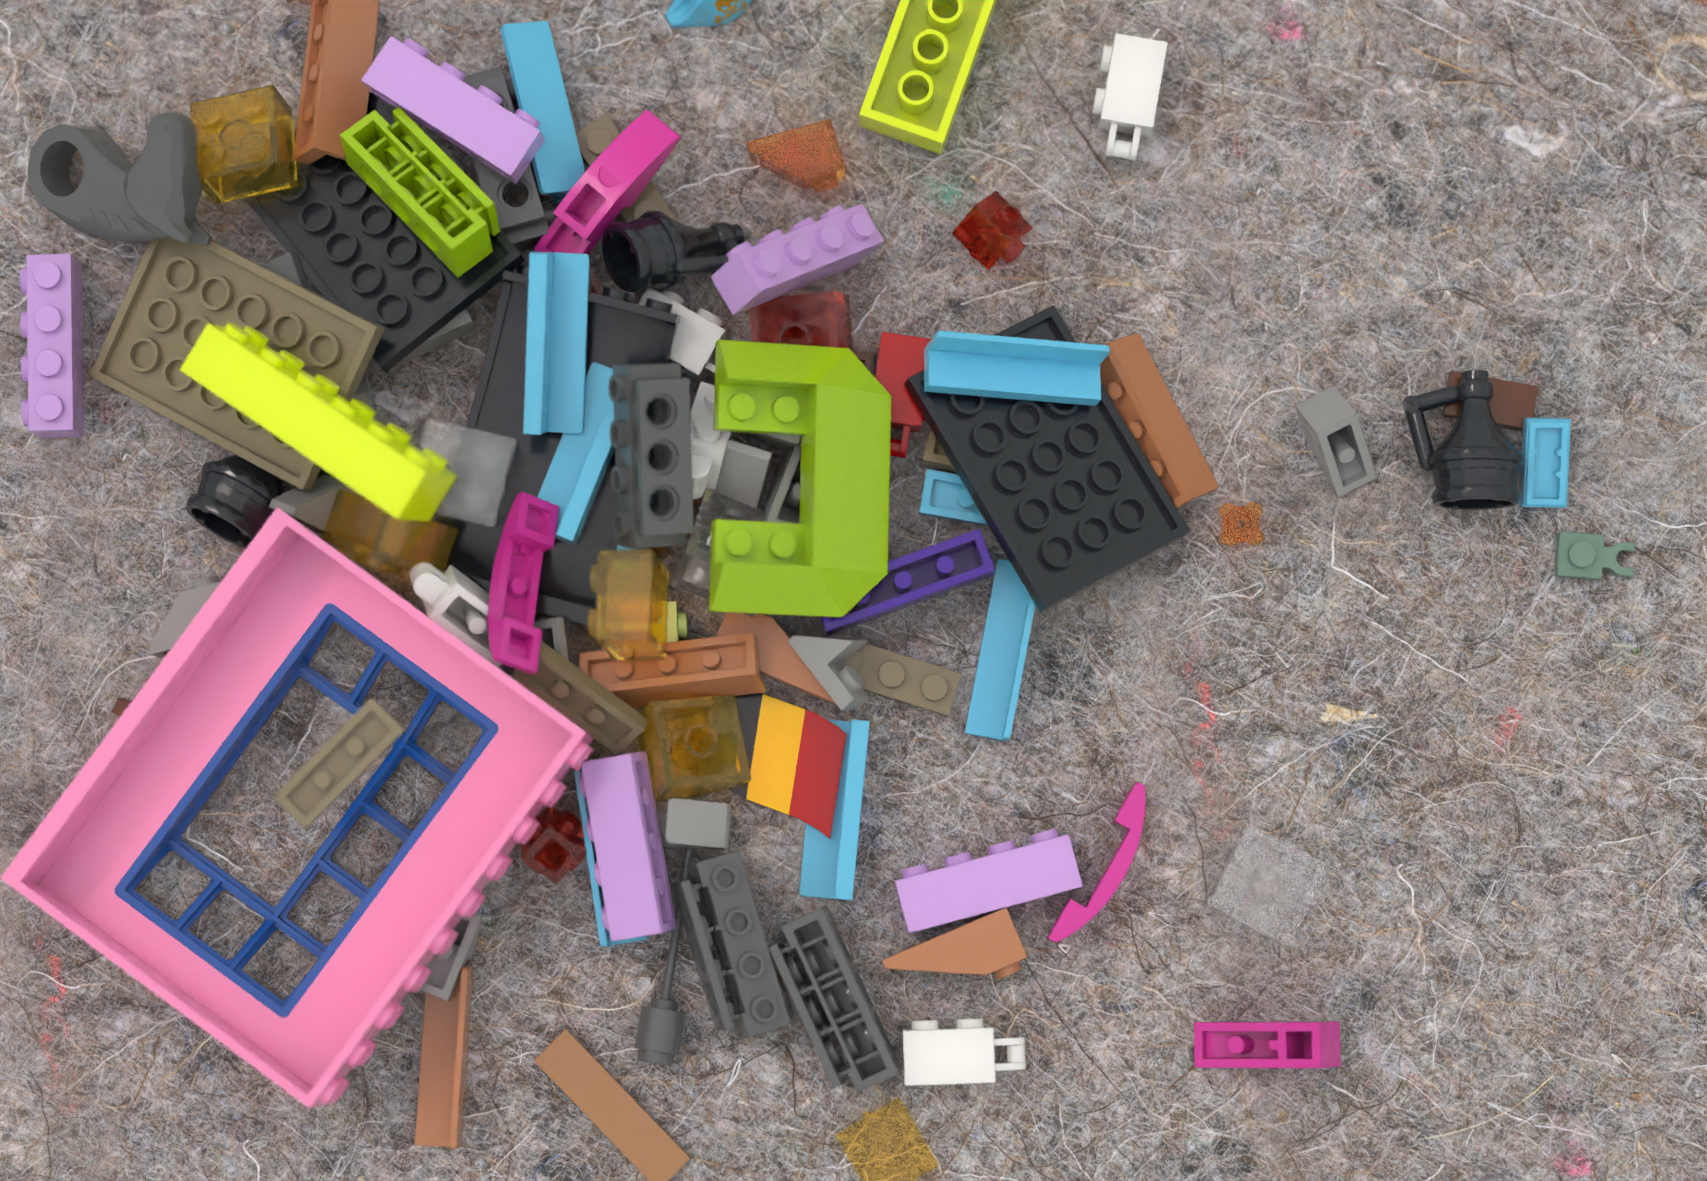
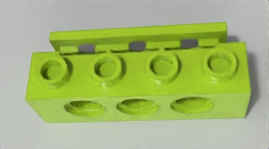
M400 107L392 111L394 123L391 126L376 110H373L340 134L347 164L457 277H460L493 252L489 233L494 237L500 232L494 202Z

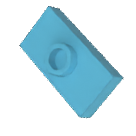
M1523 417L1522 454L1525 461L1523 466H1521L1520 506L1567 508L1571 419Z

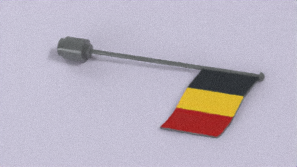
M762 693L709 699L693 800L702 801L705 778L707 776L748 801L802 820L830 839L846 733L837 725L814 712ZM685 849L680 881L689 880L690 874L687 864L692 863L694 849ZM677 901L674 913L677 929L671 932L661 999L652 998L650 1007L641 1006L635 1049H639L637 1060L673 1066L674 1055H679L686 1014L685 1012L677 1011L678 1002L670 1001L682 926V917Z

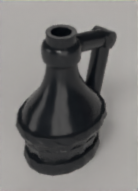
M647 211L640 218L631 222H615L609 225L602 237V253L610 277L623 291L638 293L645 288H657L660 291L673 292L684 283L687 276L714 274L729 261L726 254L736 246L744 243L745 238L743 230L738 224L730 225L726 222H718L712 224L709 228H694L668 217L663 212Z
M1487 371L1462 372V381L1459 382L1458 386H1448L1417 396H1407L1403 400L1402 405L1419 465L1423 470H1432L1436 490L1433 491L1432 500L1437 507L1459 510H1485L1512 507L1519 503L1520 495L1516 484L1520 467L1523 466L1525 459L1522 452L1517 451L1510 440L1500 431L1492 416L1489 402L1493 397V385L1489 381V373ZM1461 401L1459 416L1451 432L1434 452L1423 412Z
M236 454L218 461H208L203 464L201 470L202 479L197 494H193L188 498L185 509L194 520L213 534L246 549L275 511L269 507L271 500L284 494L281 479ZM322 467L317 476L318 478L326 475L336 479L335 476Z

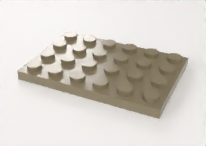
M173 238L149 242L89 376L304 491H311L321 469L319 465L189 377L180 368L208 323L226 326L227 322H231L242 329L245 326H250L269 338L268 347L277 353L285 350L298 357L305 363L302 368L303 371L314 378L317 374H320L330 379L340 387L337 394L351 402L385 328L212 239L207 246L194 242L190 245Z

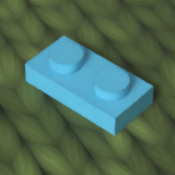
M927 469L919 509L920 515L989 527L958 474Z

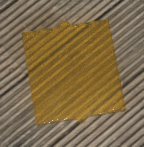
M899 1097L872 1113L865 1111L861 1120L835 1134L862 1181H914L939 1166Z

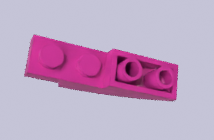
M645 110L598 156L553 212L557 217L548 228V234L543 235L534 250L589 255L603 236L605 229L612 224L623 207L630 208L682 137L650 110Z

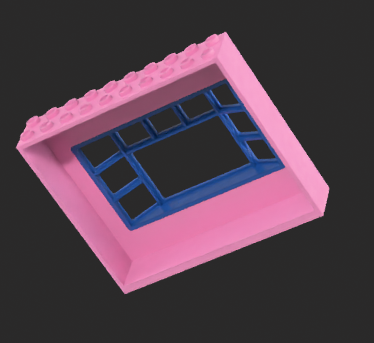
M277 507L0 878L309 1109L327 1106L330 1102L335 1104L349 1086L350 1082L345 1077L352 1067L355 1068L357 1065L362 1067L373 1054L377 1044L372 1040L379 1030L384 1028L389 1030L404 1011V1007L399 1003L407 992L413 991L416 993L428 979L432 971L426 966L432 958L438 954L443 956L453 945L459 935L454 928L462 917L470 919L478 911L486 898L481 892L490 880L498 882L513 862L508 855L517 843L525 845L540 825L535 818L543 807L548 806L552 808L561 798L567 788L562 781L573 768L578 772L583 762L588 761L594 751L589 746L594 738ZM334 622L340 624L375 651L373 658L350 694L345 693L310 666L312 658ZM387 661L392 662L428 689V695L406 731L392 744L393 749L277 906H271L182 839V835L299 678L305 679L352 715L363 706L364 699ZM441 700L448 703L482 729L481 736L457 772L450 770L416 743ZM405 756H410L447 785L414 830L405 826L374 802L375 796ZM362 814H367L404 842L372 888H368L331 859L333 853ZM172 850L211 879L210 884L177 920L171 919L135 892L140 883ZM321 871L361 900V903L329 946L321 943L288 917L290 911ZM223 890L229 891L264 918V923L231 960L225 959L188 930ZM278 929L318 958L313 968L285 1000L276 997L242 970Z

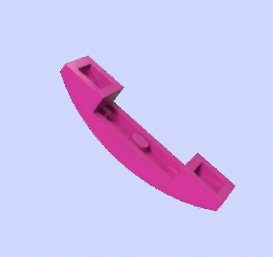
M520 492L517 494L510 509L496 552L488 601V634L494 661L529 674H534L537 672L542 630L533 627L543 552L554 547L559 506L525 492Z
M1135 782L1112 821L1114 824L1127 830L1085 907L1072 899H1068L1046 939L1057 943L1083 927L1105 906L1124 879L1138 848L1143 829L1146 798L1145 786L1141 783Z

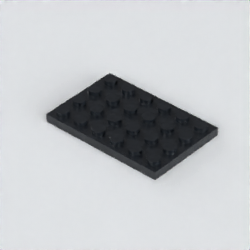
M369 91L367 115L376 110L391 126L394 123L392 111L396 108ZM296 131L231 181L286 251L297 253L303 272L325 298L385 328L372 356L385 373L499 283L505 270L512 272L525 262L520 252L500 230L494 237L489 233L493 252L460 277H457L347 164V161L330 155H325L309 165L293 160Z
M1054 305L995 334L996 336L1076 343ZM924 370L909 377L904 383L1040 613L1184 537L1190 531L1102 384L1100 402L1096 406L924 392Z

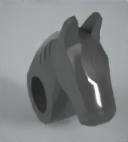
M167 112L157 114L151 118L147 128V142L140 155L132 164L126 159L119 145L106 131L90 127L57 125L44 131L31 148L27 172L32 192L45 208L67 225L79 231L114 241L148 243L173 238L190 245L192 242L206 246L210 244L212 236L199 224L195 216L202 193V186L198 168L197 130L188 116L181 113ZM79 150L84 162V175L81 184L74 190L69 178V165L72 156Z

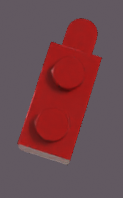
M882 332L875 378L891 395V428L903 430L902 440L890 438V456L906 459L910 431L921 433L922 421L926 422L904 383L909 377L924 370V349L931 339Z

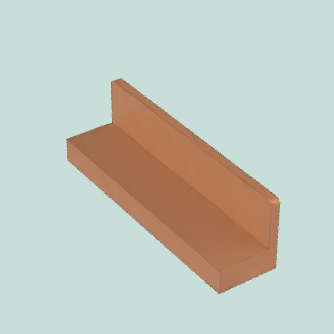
M312 0L293 160L309 165L325 155H330L346 161L340 134L367 115L369 91L361 79L373 62L379 10L378 1Z
M1135 333L1105 344L1110 346V354L1100 364L1101 384L1176 508L1178 509L1190 501L1218 489L1219 486L1140 335Z
M754 632L579 653V669L632 708L766 692V684L759 674L758 638Z
M464 966L461 968V975L450 1002L425 992L415 1145L449 1147V1149H458L462 1146L474 967Z

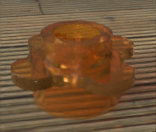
M1249 502L1246 506H1234L1232 503L1223 504L1218 512L1219 517L1223 519L1222 532L1219 536L1220 541L1229 547L1235 543L1245 542L1252 546L1258 545L1264 537V533L1259 527V517L1263 513L1262 507L1256 502ZM1239 520H1243L1245 522L1244 528H1239L1237 526V522Z

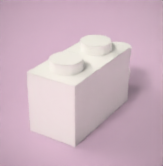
M1115 33L1112 46L1104 45L1099 71L1107 72L1105 89H1096L1092 114L1100 115L1098 128L1109 130L1105 156L1135 161L1140 136L1150 137L1154 126L1168 42ZM1116 131L1133 134L1132 142L1115 139Z
M647 288L638 305L645 306L647 298L672 304L671 313L681 316L669 363L681 364V372L698 382L702 381L706 372L715 377V365L711 363L716 356V341L726 339V331L720 327L723 321L704 309L700 308L695 313L682 306L684 299L675 292L660 290L658 292L652 288Z
M700 382L690 412L693 499L702 497L706 488L716 489L728 440H732L734 432L714 431L715 385Z
M421 562L416 564L411 569L410 579L415 593L423 600L428 617L498 668L502 663L493 660L489 643V593L452 565L442 573L430 563Z
M983 1018L956 1019V1028L938 1029V1020L911 1021L912 1030H902L905 1086L994 1083L995 1071L1026 1069L1025 1037L994 1038L993 1027H983ZM1007 1045V1063H995L994 1046Z

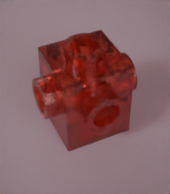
M994 191L970 210L952 234L968 249L970 255L989 271L1002 260L1007 265L1014 261L1026 248L1022 240L1033 227L1023 218L1021 212L1016 207L1010 205L997 191Z
M548 807L541 816L537 815L535 818L540 825L525 845L522 844L521 859L533 871L544 875L557 884L568 871H573L583 860L586 854L582 823L575 815L568 811H562L561 813L554 807Z

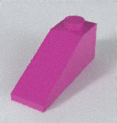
M1340 1021L1194 1022L1195 1068L1341 1067Z

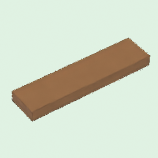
M565 1029L533 1060L649 1181H669L691 1159L679 1144L568 1029Z

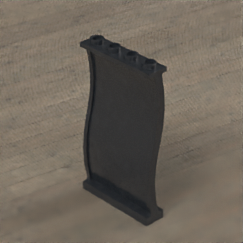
M522 265L517 267L516 273L507 270L503 272V284L485 360L453 471L457 478L447 493L431 564L442 573L452 565L488 593L490 591L492 571L499 541L513 502L520 492H525L535 497L538 496L563 433L546 432L542 435L523 434L529 267ZM604 287L602 295L589 292L586 376L591 364L594 362L612 369L613 365L669 363L681 316L671 313L673 305L647 298L645 306L628 302L630 293ZM615 451L577 545L574 546L555 538L554 547L543 552L536 612L563 617V619L593 627L602 626L615 568L613 560L618 545V538H616L612 526L613 515L617 511L616 493L611 483L612 469L616 466Z

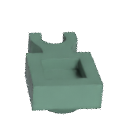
M1560 531L1557 533L1554 577L1598 581L1602 579L1603 569L1609 571L1614 576L1630 578L1633 576L1634 568L1621 567L1617 563L1616 557L1619 552H1634L1635 543L1620 542L1612 547H1605L1604 535Z

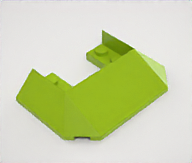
M717 340L714 431L801 436L799 524L721 519L711 521L709 612L844 617L888 573L891 395L849 348Z

